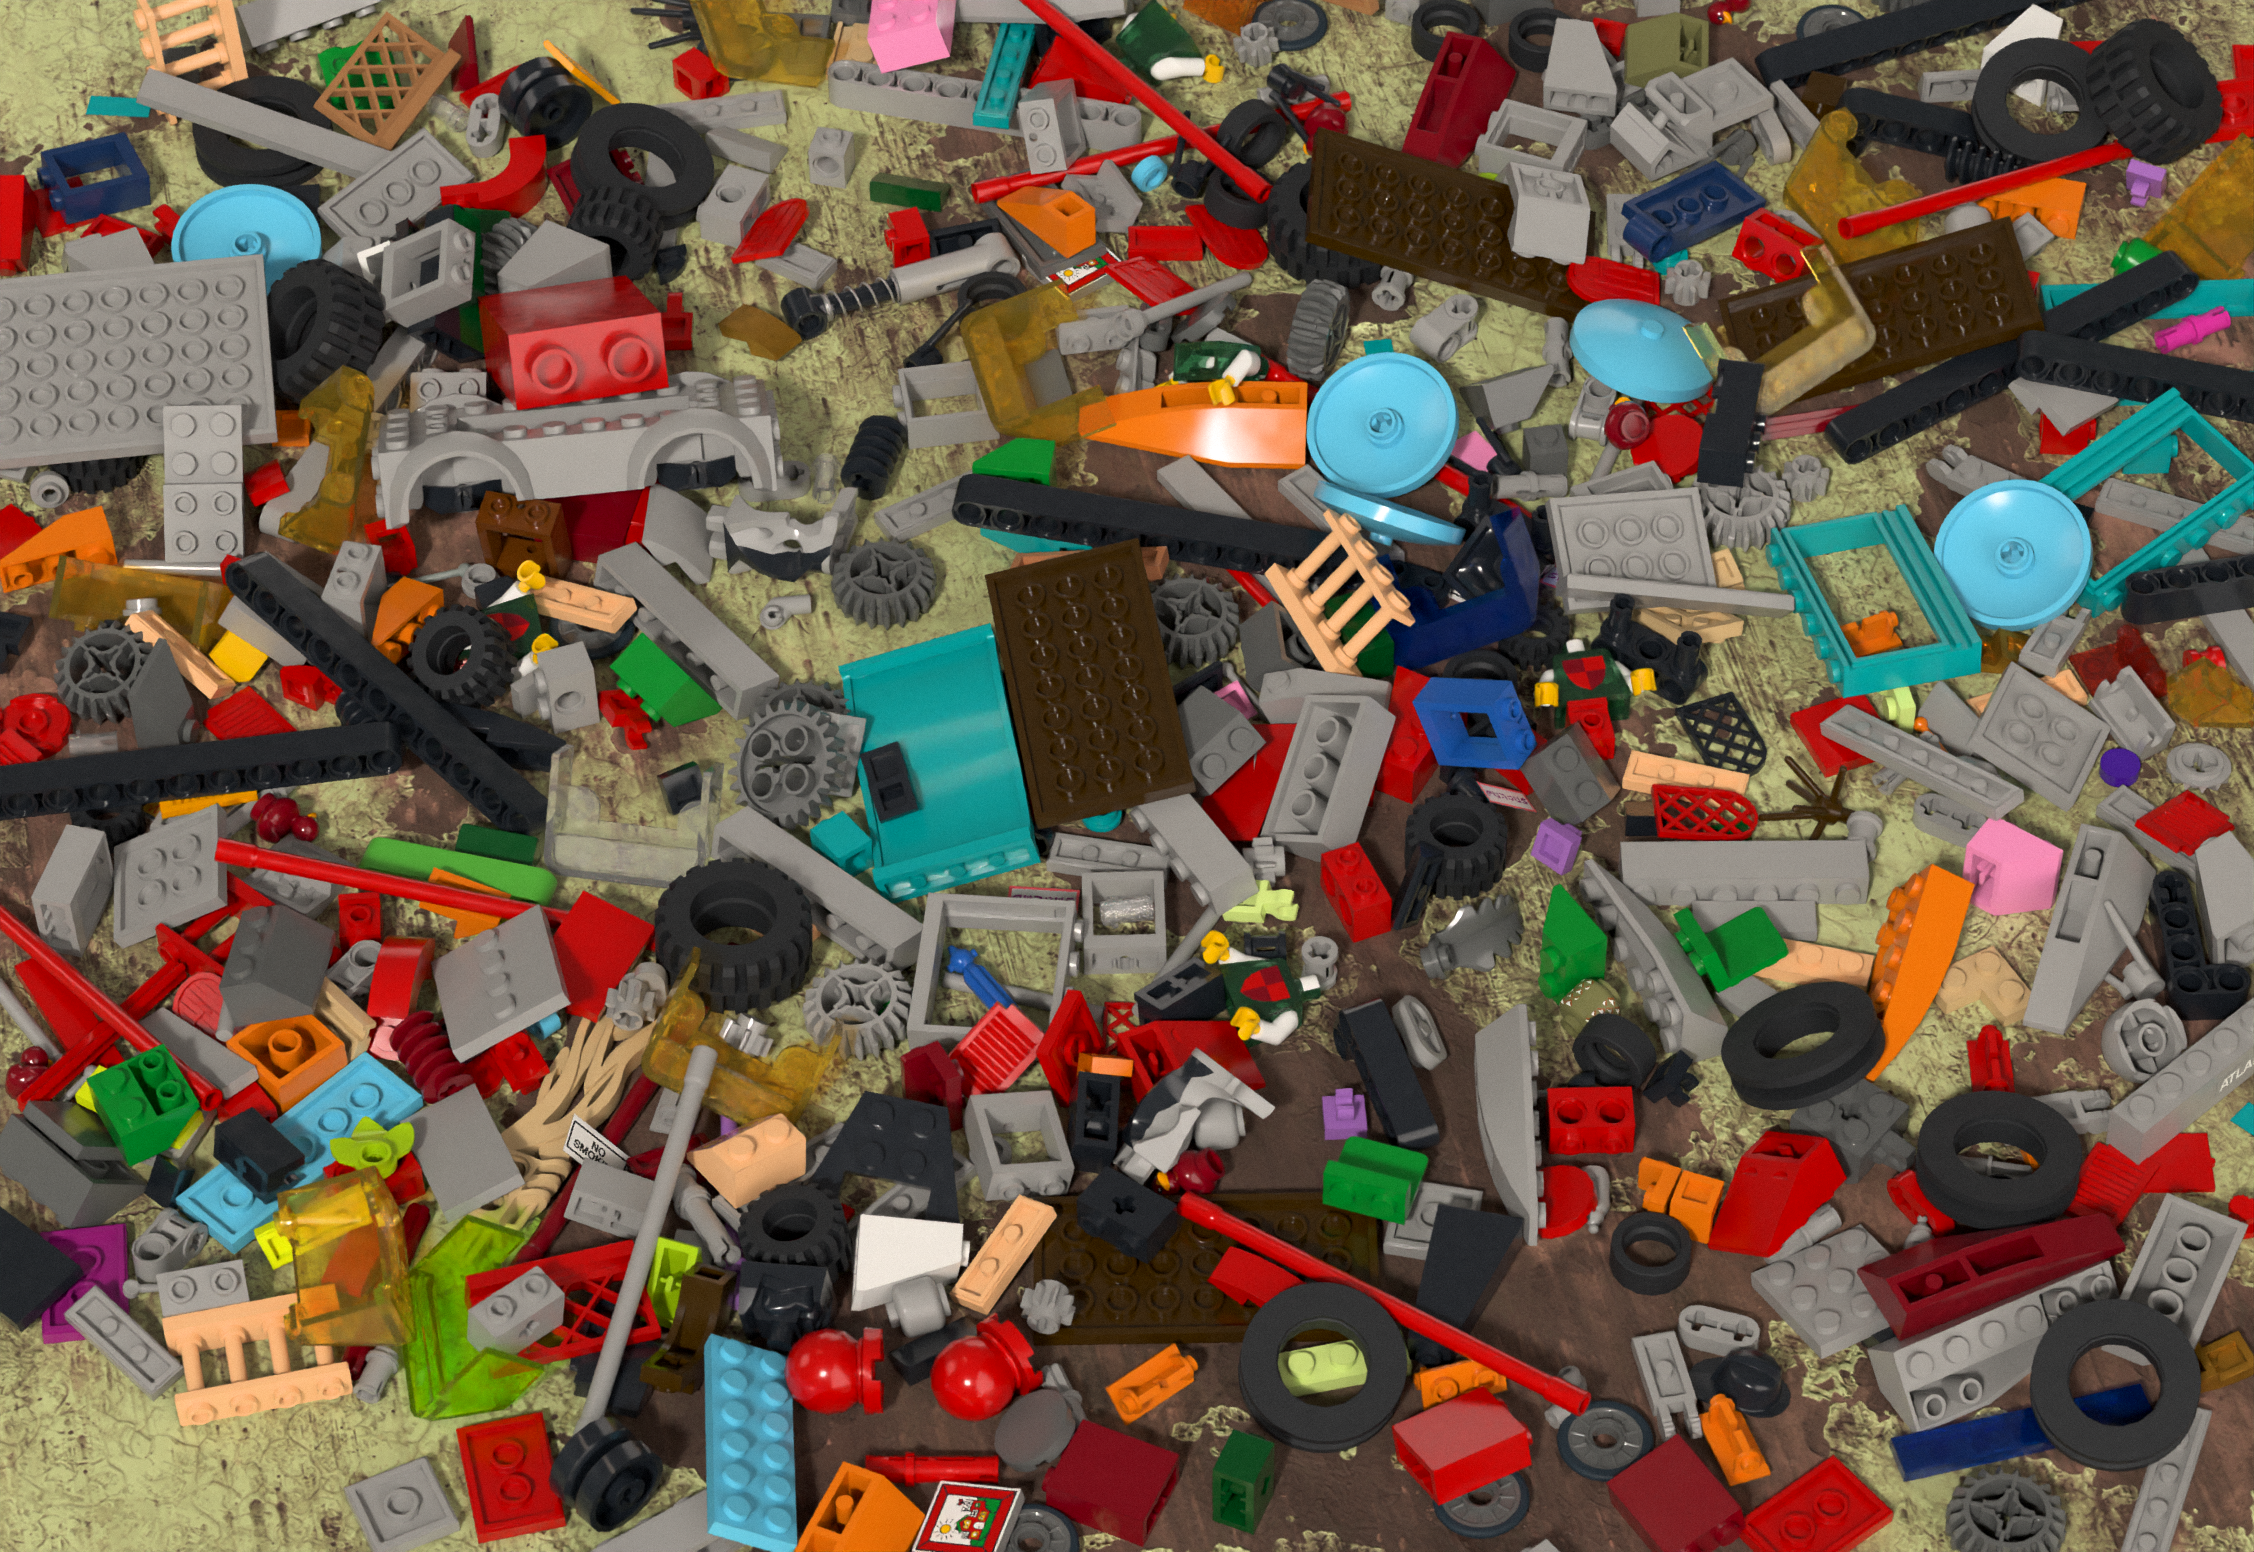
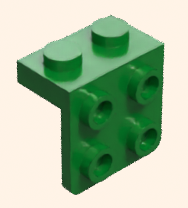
M387 37V38H384V39H385V43H388V42H389L388 37ZM363 41L357 43V45L345 48L332 47L317 54V73L319 80L324 79L326 88ZM388 51L391 64L395 65L392 51ZM365 52L368 65H383L379 52ZM394 73L397 86L402 87L398 73ZM347 74L350 88L365 87L362 74ZM371 74L374 87H389L385 74ZM368 96L353 97L357 110H371ZM377 96L380 109H395L392 96ZM344 97L329 98L331 105L336 109L348 110Z
M1688 907L1673 914L1680 928L1679 931L1674 933L1679 945L1686 955L1692 952L1688 957L1700 977L1706 974L1718 993L1739 984L1742 980L1760 970L1774 965L1789 953L1786 943L1762 907H1754L1706 934Z
M1351 1136L1346 1140L1338 1162L1328 1160L1323 1172V1204L1405 1225L1428 1167V1158L1422 1153Z

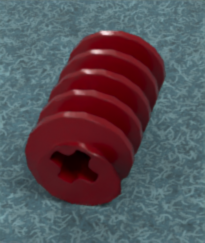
M422 1010L414 1012L401 1021L392 1031L389 1041L392 1049L397 1052L398 1059L405 1065L406 1072L413 1078L415 1086L421 1091L423 1099L429 1104H435L472 1085L474 1077L469 1073L463 1074L466 1070V1065L464 1062L455 1061L457 1058L452 1052V1048H447L450 1045L449 1038L446 1035H440L442 1026L438 1022H431L434 1019V1014L431 1011Z

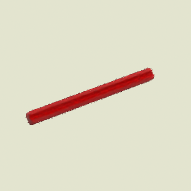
M170 959L119 1006L138 1022L187 977L185 972L186 966L182 962H174ZM104 1020L100 1021L17 1096V1108L23 1112L28 1101H50L117 1041L121 1035Z

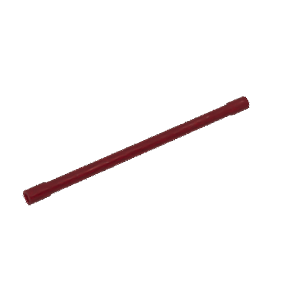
M735 942L727 943V945H739ZM690 1003L688 1004L601 1133L602 1136L616 1147H618L711 1009L710 1007L703 1006L700 1009ZM581 1164L528 1242L520 1248L509 1266L544 1258L545 1253L568 1221L564 1214L581 1169Z

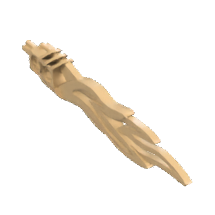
M711 932L703 937L709 940ZM638 959L630 973L636 972V968L641 964L640 959ZM671 990L669 992L668 1006L657 1007L654 1021L644 1019L642 1028L634 1031H627L617 1027L613 1023L612 1018L606 1017L607 1008L597 1024L584 1017L582 1018L571 1051H569L567 1046L562 1048L549 1068L550 1073L545 1075L536 1105L516 1123L500 1133L525 1184L464 1215L465 1229L450 1249V1255L457 1257L458 1263L466 1265L467 1262L472 1263L487 1241L503 1247L513 1232L519 1231L527 1220L537 1216L546 1208L550 1199L558 1191L561 1183L572 1170V1157L563 1151V1147L574 1113L593 1129L600 1126L611 1115L621 1099L628 1076L659 1049L665 1040L664 1031L684 1009L689 1001L688 997L682 999ZM627 1039L611 1052L614 1041ZM584 1082V1098L572 1111L563 1117Z

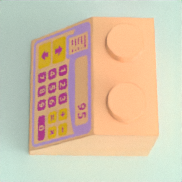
M782 1113L756 1118L688 1152L687 1160L737 1209L759 1198V1194L763 1191L768 1190L771 1192L776 1189V1185L787 1184L806 1174V1137Z

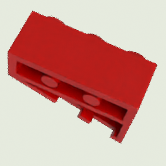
M1398 665L1388 711L1396 716L1377 775L1376 790L1413 804L1439 767L1412 703L1430 678ZM1459 712L1465 727H1467L1468 712Z

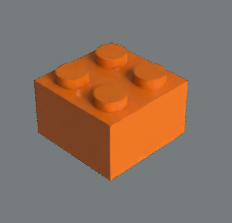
M312 1014L251 1024L226 1041L229 1050L256 1067L259 1078L255 1082L276 1106L277 1115L280 1117L348 1065L344 1043Z

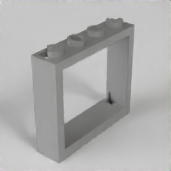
M928 893L906 1030L909 1049L912 1050L915 1047L925 1046L938 1040L948 1055L973 1028L931 1025L946 927L1061 934L1049 1019L1050 1025L1067 990H1075L1074 986H1070L1071 976L1078 977L1080 956L1079 952L1074 951L1076 942H1083L1084 920H1078L1076 901Z

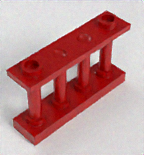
M227 870V906L199 917L179 935L163 923L158 924L155 927L158 940L157 950L165 962L170 959L174 962H182L186 966L185 971L191 976L203 972L213 973L222 978L225 968L221 964L228 959L236 932L208 955L192 944L227 916H235L240 919L243 911L257 906L269 907L276 904ZM335 945L327 970L343 957L342 950Z

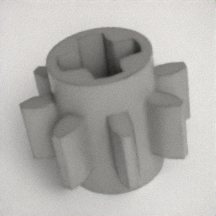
M1259 22L1241 27V37L1233 38L1235 52H1238L1239 62L1243 63L1246 61L1247 64L1253 67H1261L1268 62L1271 63V52H1279L1278 38L1274 36L1273 27L1266 28L1265 25Z
M1682 260L1676 264L1675 268H1667L1664 292L1665 294H1673L1675 303L1679 305H1695L1700 301V298H1708L1711 273L1703 272L1699 262Z
M1799 455L1792 463L1785 462L1781 480L1785 481V487L1789 489L1791 499L1799 502H1811L1818 494L1825 495L1826 484L1829 479V468H1821L1819 458L1811 455Z
M1272 836L1253 837L1252 848H1242V857L1251 866L1255 880H1269L1271 887H1275V877L1285 876L1284 847L1274 846Z
M638 979L620 981L618 990L609 988L605 1001L607 1006L606 1017L612 1018L613 1023L620 1029L627 1031L641 1029L644 1019L647 1021H654L657 1009V1004H655L656 992L650 991L648 985Z
M744 1012L740 1013L737 1020L726 1018L719 1033V1036L727 1042L723 1050L729 1055L747 1063H752L755 1055L766 1058L774 1039L766 1034L769 1024Z
M1042 1280L1036 1284L1035 1290L1025 1288L1020 1307L1023 1308L1022 1318L1027 1319L1028 1326L1034 1331L1042 1334H1053L1059 1331L1061 1323L1071 1325L1076 1308L1072 1305L1074 1296L1069 1295L1068 1288L1062 1283L1055 1280Z

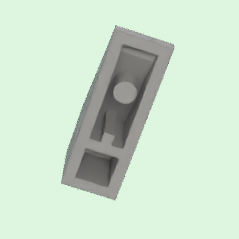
M1296 668L1264 674L1258 704L1270 724H1297L1307 694L1370 696L1388 710L1392 686L1388 681Z

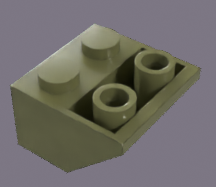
M1673 12L1628 25L1625 29L1624 83L1645 88L1650 80L1671 71L1682 79L1708 68L1709 22Z

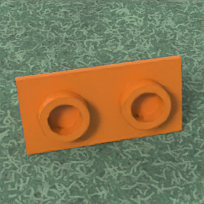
M1882 610L1879 614L1862 619V624L1857 625L1856 622L1840 626L1856 658L1874 655L1902 646V641L1893 629V627L1898 626V618L1894 611Z
M1172 1343L1105 1389L1124 1425L1127 1426L1195 1381L1193 1377L1194 1372L1198 1369V1365L1191 1355L1183 1357L1176 1344Z
M1470 1359L1428 1369L1425 1366L1420 1367V1372L1413 1374L1415 1388L1417 1391L1421 1390L1424 1411L1482 1386H1485L1491 1394L1507 1391L1506 1377Z
M1718 1394L1710 1399L1711 1406L1709 1412L1698 1416L1701 1421L1703 1434L1729 1487L1771 1475L1742 1413L1735 1411L1733 1400L1727 1398L1725 1394Z

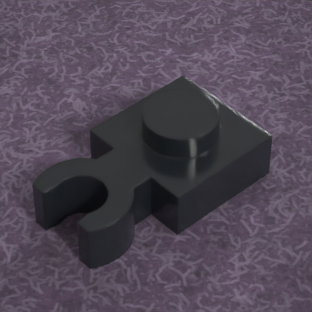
M0 611V674L6 673L9 669V654L21 655L34 629L32 617Z

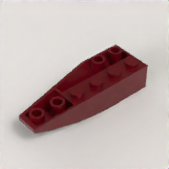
M1448 31L1423 88L1401 152L1459 169L1474 152L1480 134H1486L1492 112H1498L1504 99L1508 98L1516 79V71L1483 38Z
M2105 1213L1934 1238L1857 1269V1274L1894 1334L1901 1341L2125 1252L2126 1245Z

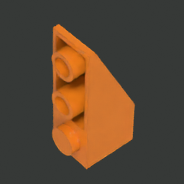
M2053 178L1977 200L1973 203L1986 208L1991 214L1992 221L2010 216L2013 223L2029 212L2053 235L2075 240L2083 211L2087 183Z
M1025 186L997 201L998 207L1066 258L1096 243L1095 208L1071 190Z
M102 506L63 515L0 560V580L3 592L6 593L118 564L113 537Z
M407 577L400 579L381 595L371 644L396 665L410 652L408 651L410 642H415L417 638L414 635L417 627L422 629L425 625L423 620L428 615L435 617L437 609L444 607L443 589Z

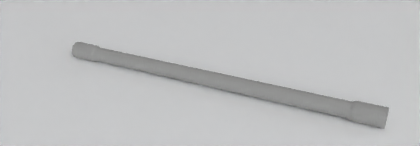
M697 1045L693 1048L684 1077V1087L584 1408L580 1419L576 1423L572 1437L587 1424L604 1417L704 1092L709 1086L718 1053L711 1047Z

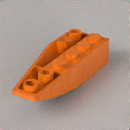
M1241 381L1238 386H1231L1235 396L1233 403L1224 405L1221 401L1215 406L1212 403L1208 390V385L1212 382L1160 386L1117 394L1079 404L1077 437L1179 458L1189 454L1194 461L1228 468L1300 469L1305 466L1307 382Z
M1930 864L1918 874H1912L1908 882L1901 887L1897 886L1893 889L1886 904V908L1890 910L1887 921L1880 927L1876 936L1875 943L1879 947L1874 960L1868 996L1874 1005L1877 1018L1880 1020L1884 1030L1886 1041L1879 1061L1864 1077L1870 1083L1875 1081L1901 1051L1922 1021L1940 989L1953 958L1973 893L1974 883L1934 864Z
M843 1461L805 1528L794 1552H909L920 1532L926 1515L884 1475Z

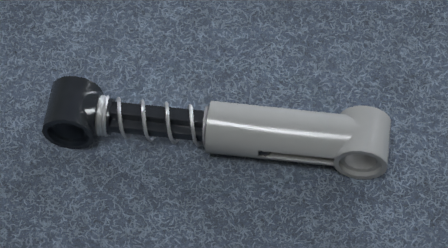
M997 232L988 233L978 239L974 246L890 269L886 280L877 277L875 283L872 284L862 281L858 288L852 289L849 286H845L843 292L837 294L831 290L826 294H819L818 292L814 293L810 288H795L784 295L780 308L789 326L800 335L802 340H808L819 336L827 327L828 321H832L837 314L844 313V316L847 317L848 311L860 308V311L863 312L862 307L876 304L879 308V302L892 299L893 303L896 300L899 305H904L960 289L967 279L982 272L998 271L1016 277L1020 270V262L1003 234Z

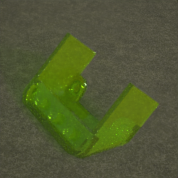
M467 1214L402 1279L397 1291L396 1304L409 1404L413 1416L433 1422L502 1411L512 1404L545 1372L544 1364L487 1346L478 1352L467 1340L468 1311L464 1302L465 1276L501 1268V1263L525 1240L523 1232Z

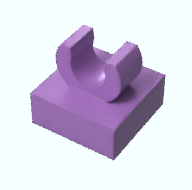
M2131 159L2126 170V189H2130V195L2133 196L2130 204L2145 208L2149 196L2162 199L2167 187L2166 169Z
M1550 817L1540 824L1531 856L1562 876L1572 870L1582 839L1580 837L1582 831L1570 823L1561 825Z
M1352 1088L1335 1089V1096H1322L1325 1140L1348 1139L1351 1136L1367 1138L1364 1095H1353Z

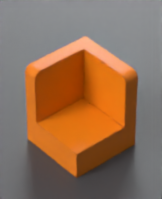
M1683 1170L1670 1202L1669 1216L1678 1220L1688 1230L1691 1240L1708 1244L1712 1233L1713 1217L1724 1191V1181Z

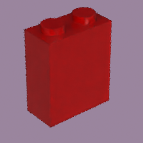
M1485 1386L1391 1426L1397 1461L1439 1506L1532 1465L1529 1446L1532 1445L1533 1440L1529 1428L1522 1420L1517 1421L1510 1414L1506 1403L1501 1398L1496 1399Z

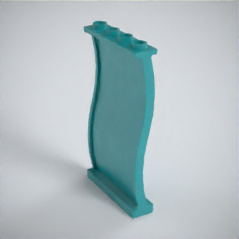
M991 623L838 666L843 681L844 699H849L845 703L846 709L851 710L847 715L866 719L860 754L898 741L919 810L881 824L859 755L857 772L866 810L870 839L872 840L873 879L880 896L892 904L1041 862L1035 840L1025 777L1005 690L1000 660V647Z

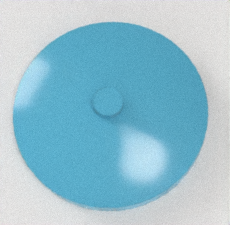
M240 184L213 191L192 204L181 216L175 227L171 251L173 262L263 254L268 296L271 291L270 287L276 280H281L284 277L283 273L289 268L297 267V264L303 261L321 259L322 241L317 220L310 209L298 198L286 191L271 186Z
M1607 299L1594 302L1584 307L1578 313L1570 332L1571 350L1577 361L1589 374L1608 387L1641 400L1658 403H1682L1697 399L1709 391L1718 372L1719 357L1710 339L1697 326L1684 317L1651 303L1631 299Z
M1384 352L1371 354L1341 367L1319 389L1308 413L1306 424L1307 443L1314 462L1330 483L1382 499L1393 498L1419 488L1433 478L1444 466L1453 451L1458 437L1459 412L1449 385L1442 375L1427 362L1403 353Z
M2012 479L1985 485L1958 502L1949 512L1939 529L1934 546V557L1972 623L1991 630L2001 628L2013 632L2032 629L2039 624L2048 623L2060 616L2077 600L2090 576L2093 562V545L2085 519L2076 505L2067 496L2055 488L2040 482Z
M1318 480L1313 494L1327 508L1341 515L1348 513L1355 518L1361 528L1371 532L1370 540L1391 546L1393 539L1421 545H1461L1466 529L1424 512L1325 481Z

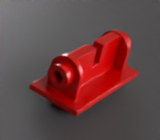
M1985 1025L1981 1028L1977 1040L1966 1041L1972 1092L2005 1091L2015 1093L2009 1041L2003 1040V1035L1996 1026Z

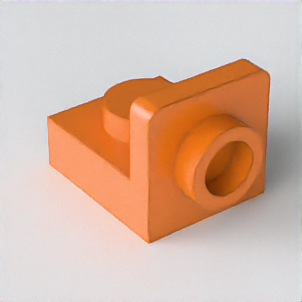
M1079 1052L1077 1075L1079 1071L1118 1077H1132L1133 1060L1116 1055Z
M1642 1157L1638 1171V1188L1646 1191L1642 1208L1647 1209L1648 1212L1663 1213L1669 1216L1670 1202L1681 1177L1682 1168L1672 1166L1665 1161Z

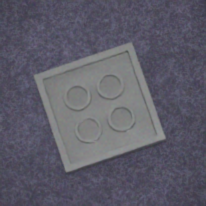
M2011 661L2003 671L1965 746L2067 812L2074 805L2112 727Z
M218 803L114 847V941L122 949L155 936V927L160 923L172 929L227 906V864L214 861L219 837L227 838L226 811Z
M1861 1224L1751 1273L1752 1287L1820 1359L1828 1357L1871 1337L1874 1333L1890 1327L1857 1274L1858 1268L1888 1257L1890 1254Z

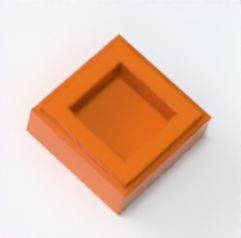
M276 410L278 442H273L272 447L309 446L311 444L314 420L312 410Z

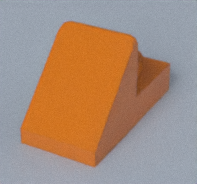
M435 867L428 882L508 899L511 898V894ZM419 902L420 908L457 921L453 937L455 939L477 935L484 930L493 929L499 926L502 919Z

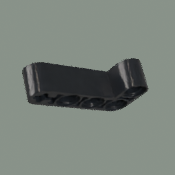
M1862 87L1850 88L1843 93L1826 125L1827 131L1840 145L1839 162H1849L1858 158L1868 140L1946 158L1953 137L1958 136L1959 148H1963L1967 141L1971 140L1973 141V152L1976 153L1978 150L1977 135L1971 114Z
M2169 870L2157 874L2152 882L2148 915L2160 976L2165 981L2163 991L2166 1005L2176 1012L2180 1020L2227 1019L2246 1004L2250 976L2244 968L2238 965H2206L2190 884L2187 878L2181 873Z
M1376 998L1340 1010L1332 1030L1336 1049L1343 1061L1354 1060L1389 1144L1414 1152L1438 1145L1440 1138L1435 1119L1382 999Z

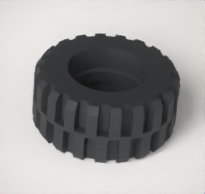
M2137 19L2123 27L2092 51L2085 74L2086 83L2089 84L2088 94L2090 100L2094 101L2095 112L2106 124L2104 127L2110 134L2113 133L2116 136L2117 142L2123 148H2129L2132 155L2137 158H2145L2146 162L2170 164L2192 151L2216 133L2223 114V108L2220 106L2222 102L2221 92L2217 91L2216 85L2218 83L2214 74L2210 73L2209 65L2205 58L2200 57L2194 44L2187 42L2180 31L2177 29L2172 30L2169 24L2163 21H2156V19Z
M1312 157L1308 158L1304 164L1298 162L1288 169V173L1284 172L1275 181V185L1271 188L1268 197L1267 239L1270 254L1275 258V262L1284 271L1288 269V274L1297 281L1301 279L1306 280L1307 285L1314 279H1327L1351 290L1359 288L1360 284L1363 283L1370 285L1377 282L1383 265L1304 242Z
M325 259L307 260L298 263L297 267H292L283 273L284 277L281 280H276L270 287L271 291L267 296L274 395L302 409L321 411L342 403V398L351 396L355 392V386L364 381L368 375L366 371L370 364H374L377 358L375 354L377 347L382 344L383 335L381 329L385 326V316L381 312L384 310L382 299L375 286L368 282V280Z
M732 858V862H721V859L711 860L708 862V866L701 868L700 865H697L687 870L686 877L678 876L669 884V889H666L658 900V908L655 910L654 918L656 963L666 970L668 985H671V990L682 999L688 997L689 1003L695 1007L702 1009L703 1006L711 1008L713 1013L724 1014V1010L735 1011V1015L741 1012L748 1013V1009L757 1008L758 1011L769 1008L772 1001L776 1000L779 1003L791 995V989H797L804 981L805 974L810 970L813 952L811 905L797 882L793 879L788 881V875L776 867L770 870L764 862L755 860L754 863H746L744 858ZM725 927H745L764 935L756 941L742 945H723L703 937L714 930Z

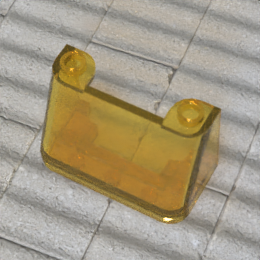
M1846 107L1830 112L1821 119L1784 184L1782 202L1787 210L1797 213L1825 241L1823 254L1833 267L1917 243L1920 218L1880 228L1873 233L1845 240L1840 236L1838 222L1843 217L1864 211H1874L1920 198V195L1910 184L1899 179L1876 184L1846 148V141L1854 138L1857 133L1858 123Z
M2242 132L2195 178L2141 239L2162 249L2164 252L2174 250L2198 274L2200 280L2241 279L2246 273L2241 267L2246 263L2247 257L2254 251V142Z
M342 365L301 400L298 414L299 418L304 420L308 418L313 423L316 432L313 434L312 440L328 446L329 452L325 476L320 482L317 497L301 506L300 511L296 513L286 512L280 517L278 535L333 555H338L343 541L355 542L357 538L374 429V386L365 374Z
M376 1165L277 1193L279 1211L273 1213V1219L278 1235L280 1237L286 1236L292 1246L297 1302L290 1304L289 1314L284 1315V1325L289 1339H296L300 1346H403L416 1342L417 1331L403 1220L398 1205Z

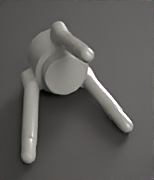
M2106 900L2104 907L2135 960L2124 968L2122 972L2125 977L2124 982L2117 979L2111 973H2108L2104 981L2117 989L2125 1000L2130 999L2132 996L2137 1001L2147 998L2154 999L2164 989L2165 981L2152 966L2136 937L2133 939L2112 902Z

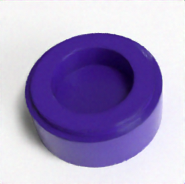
M2110 749L2100 759L2099 775L2110 786L2119 788L2123 784L2128 787L2138 780L2141 763L2138 756L2127 749Z

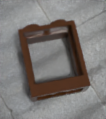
M486 490L475 521L485 564L492 566L499 576L509 575L513 579H518L517 570L519 566L526 560H531L540 566L539 573L565 581L573 559V553L562 505L537 499L517 501L515 495ZM521 504L525 505L523 509L517 508ZM502 532L542 539V542L503 536Z

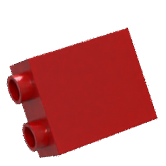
M626 275L477 297L486 370L516 410L669 388L661 314Z

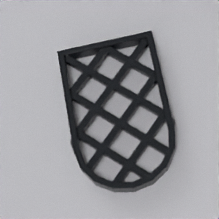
M1733 692L1675 709L1674 714L1707 766L1724 769L1722 766L1724 762L1738 766L1735 772L1750 774L1749 778L1759 773L1764 767L1767 755L1765 743ZM1725 702L1723 708L1715 706L1716 704ZM1730 703H1732L1737 712L1728 710ZM1706 709L1720 713L1716 721L1703 717ZM1700 710L1699 713H1698V715H1695V714H1691V713H1690V712H1694V711ZM1725 715L1738 719L1735 727L1721 723ZM1685 718L1694 721L1692 728ZM1743 722L1746 725L1749 732L1740 729ZM1699 723L1713 727L1710 735L1696 731ZM1718 729L1732 733L1728 741L1715 737ZM1737 734L1750 738L1747 747L1734 743ZM1698 738L1707 740L1704 748ZM1755 741L1761 751L1753 749ZM1712 742L1726 746L1722 754L1709 751ZM1731 748L1744 752L1741 760L1727 756ZM1749 754L1762 758L1757 765L1746 762ZM1710 757L1719 760L1718 764L1716 765Z

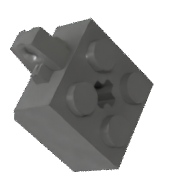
M1864 1078L1846 1091L1828 1100L1798 1108L1791 1116L1790 1134L1828 1139L1847 1177L1844 1181L1847 1184L1858 1183L1876 1163L1884 1164L1899 1172H1903L1909 1169L1915 1161L1916 1148L1903 1139V1134L1907 1129L1910 1106Z

